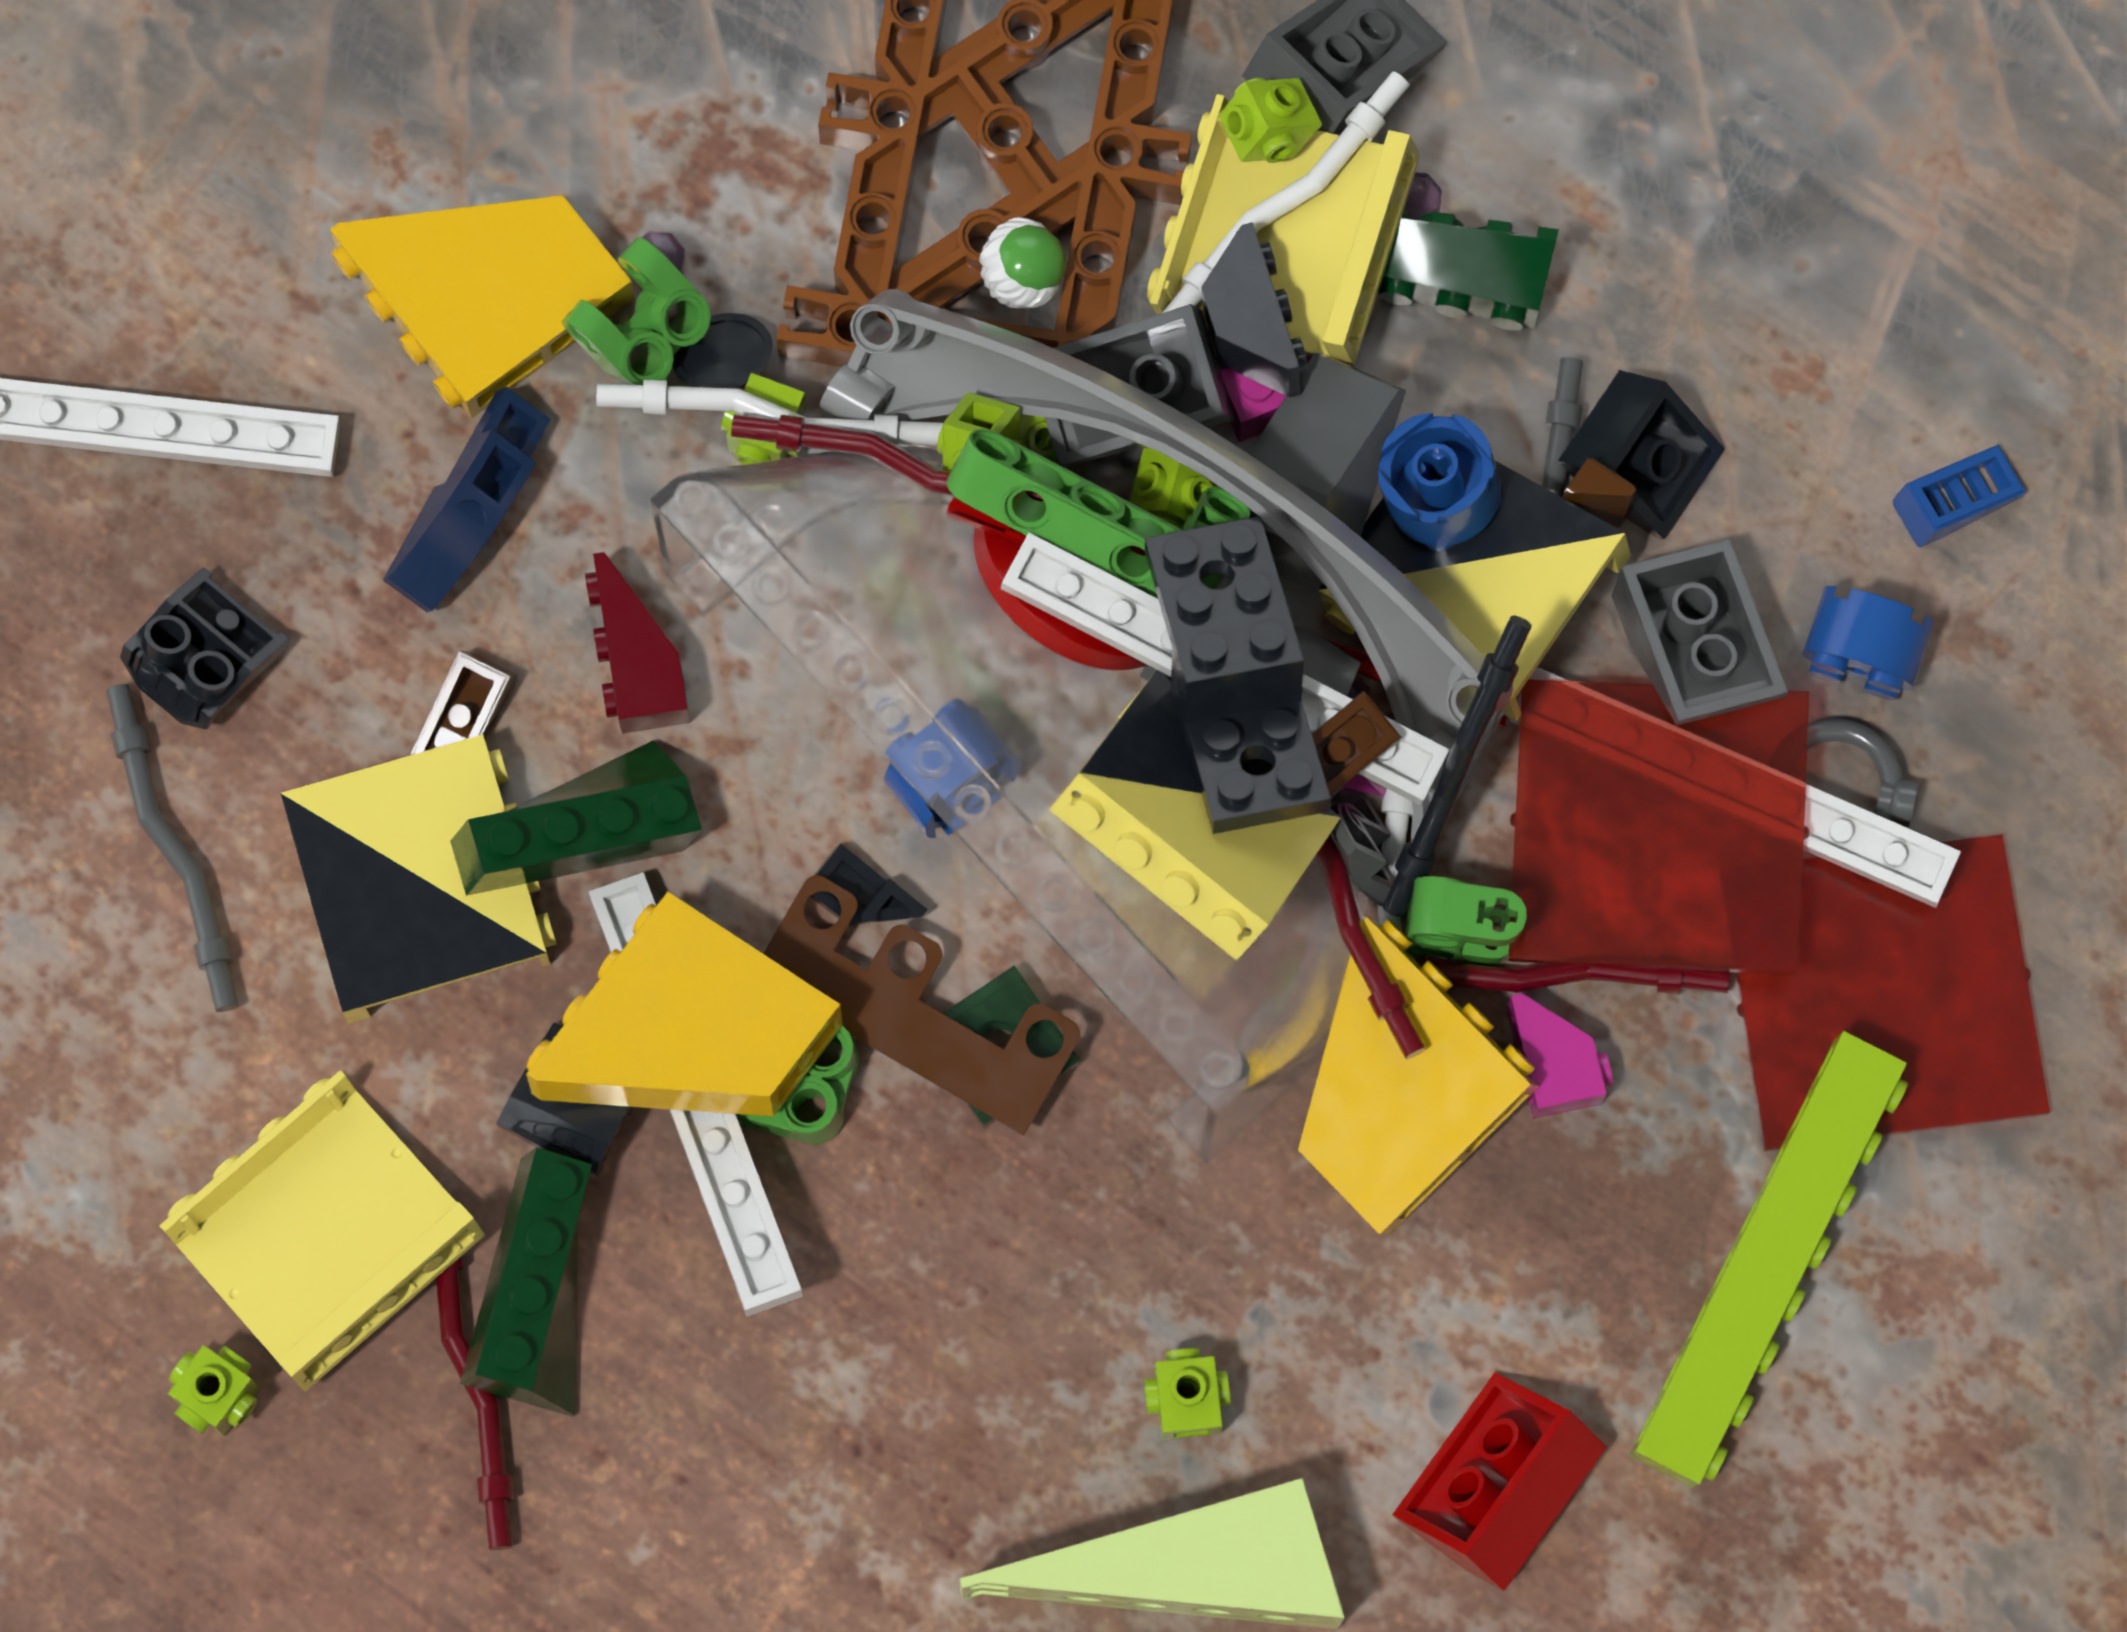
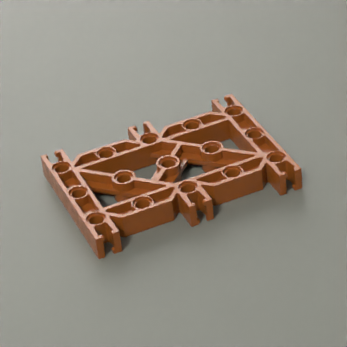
M885 0L875 52V72L878 80L828 72L826 82L827 104L826 107L822 106L818 123L820 144L860 151L855 156L834 265L835 288L840 294L787 285L783 303L786 318L796 319L798 314L826 321L827 330L823 334L790 331L789 325L779 324L777 334L778 356L839 367L847 364L857 344L843 340L838 335L839 330L851 323L852 316L858 308L887 289H899L908 293L915 301L939 308L945 307L984 281L980 274L982 265L979 262L981 253L976 252L970 244L976 238L990 236L997 226L1016 217L1028 218L1039 222L1052 234H1055L1075 220L1055 331L972 316L967 317L1006 329L1051 348L1114 329L1117 322L1135 222L1136 201L1133 197L1181 205L1182 200L1181 182L1184 171L1175 170L1174 175L1141 167L1143 158L1178 160V166L1187 167L1189 161L1192 133L1149 126L1153 123L1174 0H1012L1000 10L997 18L938 57L937 52L947 0ZM910 7L923 9L928 14L924 20L917 23L907 22L899 15ZM1113 10L1090 140L1060 161H1057L1033 129V123L1029 114L1013 102L1001 83L1021 70H1031L1040 66L1048 59L1051 50ZM1020 26H1029L1034 28L1039 35L1030 41H1019L1010 33ZM1130 45H1140L1145 47L1150 54L1141 60H1131L1125 57L1121 51ZM838 103L868 110V117L864 120L831 117L832 111L836 112ZM889 112H899L908 118V121L898 128H888L879 122L880 118ZM953 116L977 149L981 163L989 171L995 173L1009 192V195L988 209H978L969 213L960 222L956 230L896 269L921 136ZM1010 131L1019 137V141L1010 147H1000L995 145L990 138L997 132ZM1119 149L1126 152L1131 158L1128 163L1122 166H1112L1107 164L1102 156L1110 150ZM877 217L883 219L888 224V227L879 234L870 235L864 233L859 228V225L865 219ZM1092 255H1101L1106 257L1112 266L1104 272L1094 273L1088 271L1082 262ZM877 312L878 317L892 324L884 313Z

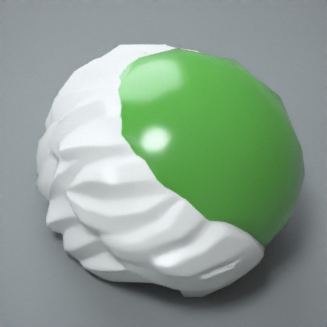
M1016 217L997 226L989 236V240L983 246L979 262L982 265L980 274L985 281L984 286L990 289L991 297L996 298L999 303L1015 309L1037 308L1049 303L1059 291V284L1065 274L1066 254L1060 240L1050 233L1043 224L1028 218Z

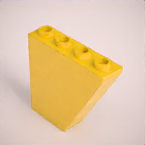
M563 195L339 222L330 229L336 247L330 254L337 266L349 280H352L357 275L370 290L364 297L374 313L383 323H386L391 318L404 333L398 340L408 356L417 366L426 361L438 376L432 383L442 399L451 409L461 405L471 419L488 407L497 390L505 387L513 389L577 342L564 328L562 320L580 300L589 302L609 318L635 299L631 279Z
M667 892L657 906L649 904L641 912L633 927L634 936L622 951L614 949L606 957L598 971L597 977L599 981L587 996L580 994L571 1002L562 1019L564 1026L551 1042L548 1040L542 1041L533 1051L527 1063V1070L529 1071L526 1075L531 1093L542 1101L774 1117L843 1026L841 1007L839 1003L670 892Z
M1366 916L1361 921L1362 927L1392 984H1400L1410 1003L1406 1010L1426 1050L1413 1058H1404L1386 1021H1378L1368 1001L1369 996L1372 994L1350 954L1298 1151L1379 1235L1390 1236L1539 1086L1529 1077L1535 1070V1067L1512 1044L1503 1051L1488 1035L1494 1028L1493 1024L1472 1003L1469 1002L1462 1009L1447 993L1453 986L1452 982L1431 961L1428 960L1421 967L1407 953L1406 950L1413 943L1391 920L1387 919L1380 925L1376 920Z

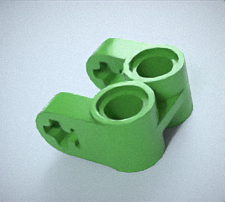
M636 237L618 257L620 265L643 289L636 300L635 314L627 323L614 325L592 304L585 300H580L562 320V325L605 373L631 385H643L644 379L665 380L672 370L673 355L681 346L693 345L704 337L709 329L711 313L710 306L705 298L671 261L653 244L641 237ZM677 303V316L668 325V313L671 307ZM640 344V357L631 367V353Z
M1418 877L1414 880L1413 894L1408 907L1405 935L1413 944L1406 951L1411 955L1425 958L1426 954L1449 956V960L1499 964L1507 960L1516 948L1519 936L1527 920L1526 907L1519 896L1506 889L1473 885L1445 877ZM1495 904L1505 905L1506 910L1495 908ZM1493 922L1499 924V932L1493 930ZM1486 945L1497 946L1496 950H1490L1485 947Z
M843 1026L831 1040V1043H837L842 1046V1055L839 1060L828 1067L813 1064L774 1117L735 1114L739 1125L807 1144L819 1145L834 1138L844 1123V1105L850 1084L860 1068V1053L850 1033ZM820 1098L826 1101V1110L820 1119L812 1123L798 1120V1110L806 1100Z

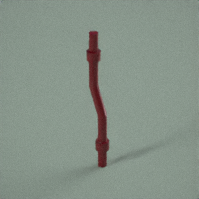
M734 414L731 437L776 443V449L800 452L802 447L868 456L930 492L953 495L946 485L951 471L938 470L875 433L805 424V418L781 415L779 420ZM1025 491L1030 498L1044 501L1037 493Z
M1329 834L1315 856L1324 871L1340 935L1372 994L1369 996L1368 1001L1378 1021H1386L1404 1058H1413L1425 1051L1426 1047L1406 1010L1410 1003L1400 984H1392L1362 927L1346 865L1331 834Z
M1430 954L1425 955V960L1414 959L1421 967L1428 960L1431 961L1452 982L1453 986L1516 993L1585 980L1656 986L1658 993L1680 995L1681 989L1728 994L1730 970L1683 966L1684 960L1660 958V963L1587 956L1520 969L1449 962V956Z
M463 1255L436 1278L441 1343L460 1379L462 1378L470 1348L464 1336L459 1270L464 1268ZM464 1385L477 1410L482 1477L477 1478L479 1503L485 1504L489 1550L512 1548L509 1501L514 1500L512 1475L506 1474L500 1403L495 1394Z

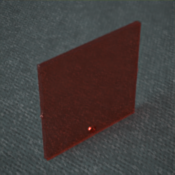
M1528 679L1522 688L1516 812L1510 816V824L1515 827L1512 892L1522 899L1526 907L1527 920L1521 935L1509 944V962L1798 975L1803 844L1810 834L1809 828L1804 825L1809 691L1788 690V694L1784 698L1676 725L1652 684ZM1511 917L1510 922H1515V917Z
M2003 834L1941 842L1961 851V854L1937 908L1820 857L1722 869L1719 872L1740 1004H1738L1736 1011L1743 1018L1764 1152L1780 1150L1834 1039L1843 1031L1907 1063L1900 1079L1908 1082L1906 1091L1894 1113L1891 1114L1884 1110L1874 1129L1883 1134V1136L2047 1116L2050 1113L2028 986L2031 972L2025 967Z

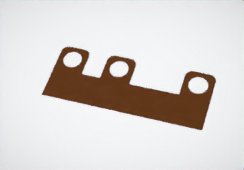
M815 875L809 877L802 885L763 954L839 1003L843 1027L850 1035L1024 1136L1080 1039L1078 1025L1046 1005L1034 1004L1025 1012L1005 1049L997 1046L919 1000L943 956L940 945L907 925H896L888 932L867 970L835 952L836 945L857 911V900L852 893L822 876ZM821 891L829 892L836 896L841 905V914L838 921L826 929H818L811 926L804 915V906L808 898L814 893ZM908 940L918 943L926 954L924 969L920 974L912 978L897 976L889 965V954L892 948L902 941ZM1041 1020L1055 1022L1061 1028L1064 1036V1042L1060 1051L1049 1058L1035 1056L1028 1049L1026 1043V1035L1029 1028Z

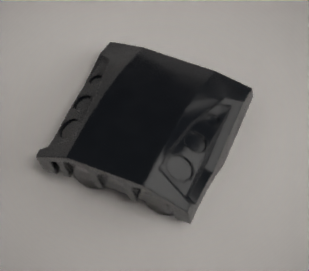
M203 567L165 599L150 619L123 645L120 659L137 687L178 722L207 730L215 717L229 702L287 648L290 638L283 632L277 635L213 582L211 580L212 573Z
M554 1022L542 1041L548 1040L551 1042L563 1026ZM526 1067L500 1114L496 1125L537 1148L592 1164L590 1173L598 1177L603 1169L602 1161H606L611 1144L615 1138H619V1130L627 1116L632 1115L633 1107L542 1101L531 1093L526 1075L529 1070Z

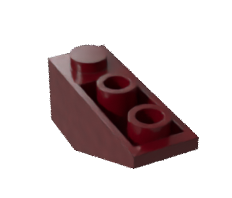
M594 553L596 572L585 573L590 608L601 606L604 627L593 628L598 662L609 661L613 682L602 684L607 718L618 716L622 734L690 723L678 651L606 553Z

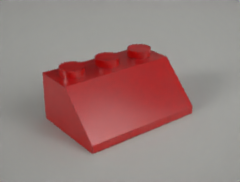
M1494 1372L1392 1516L1466 1571L1505 1591L1607 1446L1571 1410Z

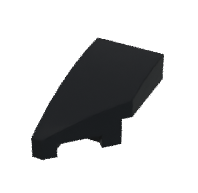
M841 843L833 849L813 875L822 876L855 896L858 904L857 911L848 926L919 918L928 910L890 878L885 880ZM825 891L817 892L810 896L839 919L841 905L836 896Z

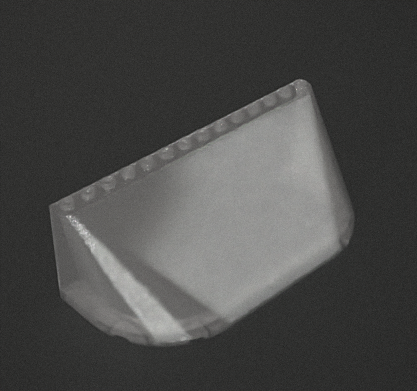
M897 444L899 448L938 470H942L943 455L938 453L936 445ZM825 451L690 472L679 475L670 481L650 499L666 577L703 617L733 592L1191 1088L1194 1094L1168 1117L1167 1122L1206 1164L1285 1095L1315 1065L1325 1051L1350 957V952L1339 932L1324 871L1316 856L1270 924L1236 961L1049 811V808L1077 776L1119 720V715L1147 682V680L1139 676L1144 667L1118 671L1089 667L1049 650L1030 637L1001 609L986 587L974 554L973 536L975 527L947 516L949 502L955 496L930 492L868 456ZM1331 831L1330 834H1331V836H1332V838H1333V840H1334V842H1335V844H1336V841H1335V838H1334V835H1333V831ZM1347 869L1359 917L1362 921L1366 916L1368 917V897L1358 888Z

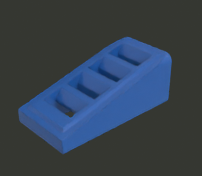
M1998 444L1906 483L1894 497L1893 506L1918 547H1923L2022 498L2027 492ZM1985 468L1998 492L1991 493L1978 470ZM1964 478L1977 501L1972 502L1960 479ZM1942 488L1955 508L1952 512L1939 492Z

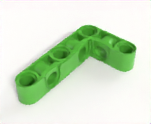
M977 429L970 433L946 482L949 491L963 503L1026 536L1028 533H1031L1157 599L1146 556L1136 554L1129 546H1137L1145 551V538L1249 519L1250 517L1249 507L1222 488L1210 487L1203 492L1191 516L1187 517L1180 529L1003 435L986 429ZM1025 491L1037 493L1044 501L1030 498ZM1210 574L1204 577L1201 582L1208 588L1215 589L1219 586L1224 575Z

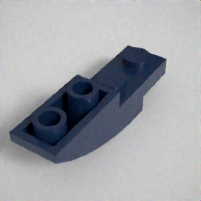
M505 387L497 390L446 482L433 488L385 574L383 581L425 612L433 611L472 563L518 495L536 464V461L530 457L551 419L510 388Z

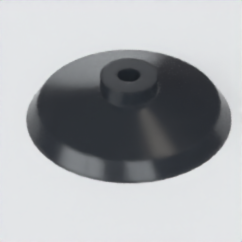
M737 313L711 316L709 329L704 337L693 345L681 346L673 355V368L677 376L692 387L740 388L747 384L751 373L759 375L767 365L772 353V338L767 328L750 316Z

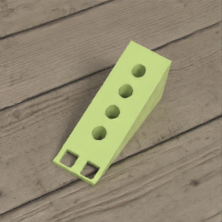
M1302 1478L959 1579L963 1600L986 1595L1337 1630L1344 1620V1614Z

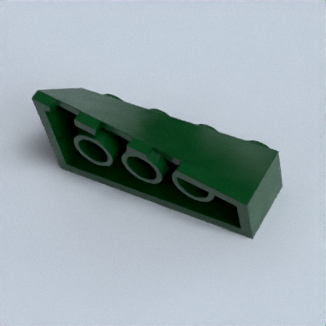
M1406 209L1403 210L1377 292L1382 300L1396 305H1410L1412 301L1433 305L1438 313L1454 318H1464L1468 314L1490 318L1491 324L1505 330L1518 331L1522 330L1523 326L1534 329L1559 229L1539 226L1537 236L1533 237L1513 233L1511 222L1488 219L1487 226L1470 228L1464 227V224L1457 220L1454 214L1433 211V213L1423 214L1420 220L1408 219V211Z
M652 740L511 810L468 819L450 842L466 896L682 852L702 831V827L686 775L660 746Z
M537 1147L520 1159L460 1384L567 1416H575L578 1216L592 1164Z

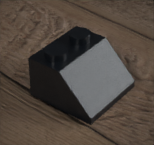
M1619 370L1558 462L1574 478L1587 458H1593L1633 484L1637 490L1626 519L1654 537L1664 539L1725 448L1666 381Z

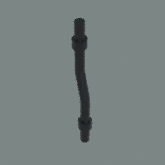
M1510 616L1494 653L1486 654L1477 674L1480 684L1454 739L1437 788L1412 843L1404 844L1396 861L1395 868L1398 873L1383 904V909L1390 915L1396 917L1404 916L1412 899L1414 880L1418 877L1429 876L1436 860V856L1433 853L1434 848L1456 803L1475 750L1501 693L1510 690L1518 673L1519 667L1516 664V660L1532 628L1531 623L1522 617Z

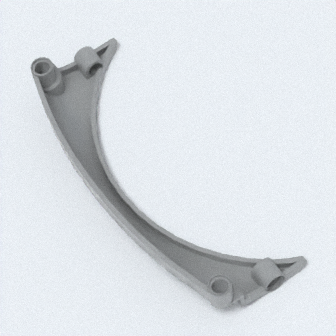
M887 289L858 308L853 314L850 329L857 345L849 362L839 369L826 388L820 401V407L824 409L820 418L874 420V415L880 414L898 415V421H910L949 415L965 394L970 392L1020 407V414L1056 418L1108 431L1163 453L1205 476L1249 507L1291 545L1327 587L1356 630L1382 681L1396 722L1451 750L1457 732L1477 691L1475 686L1478 687L1480 684L1477 674L1485 657L1395 566L1332 513L1296 486L1222 436L1144 391L1092 365L1022 335L939 307L915 301L908 293L899 289ZM877 312L884 313L892 324L878 317ZM805 447L802 454L816 462L831 451ZM1513 684L1508 692H1502L1475 750L1458 797L1480 763L1479 758L1506 712L1504 709L1511 698ZM1450 750L1422 804L1418 805L1412 802L1414 815H1412L1411 839L1414 838L1437 788Z

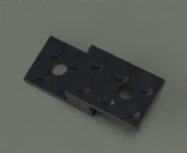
M1261 516L1145 538V555L1172 645L1171 689L1213 834L1330 812L1331 797L1301 701L1304 659ZM1210 574H1221L1228 577L1232 583L1224 589L1216 590L1203 585L1201 580ZM1250 759H1263L1268 761L1273 766V769L1265 775L1256 776L1247 773L1241 766Z

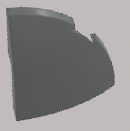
M1345 788L1331 798L1330 809L1341 817L1332 830L1342 859L1358 888L1373 902L1383 907L1394 881L1384 867L1387 862L1377 847L1391 835L1365 793Z

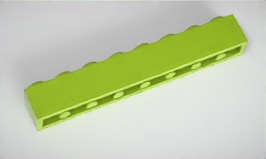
M1845 1031L1834 1039L1629 1454L1630 1457L1690 1488L1700 1485L1703 1477L1710 1481L1714 1480L1728 1452V1449L1720 1446V1443L1729 1425L1736 1428L1740 1427L1753 1402L1754 1396L1746 1393V1390L1755 1372L1762 1375L1766 1374L1779 1349L1780 1344L1771 1339L1781 1319L1789 1323L1792 1321L1805 1296L1806 1291L1797 1286L1807 1266L1816 1270L1828 1250L1831 1238L1823 1235L1832 1215L1834 1214L1842 1218L1854 1197L1857 1186L1849 1183V1180L1858 1162L1867 1166L1880 1144L1883 1134L1874 1129L1884 1110L1891 1114L1894 1113L1906 1091L1908 1082L1900 1079L1907 1064L1906 1062Z

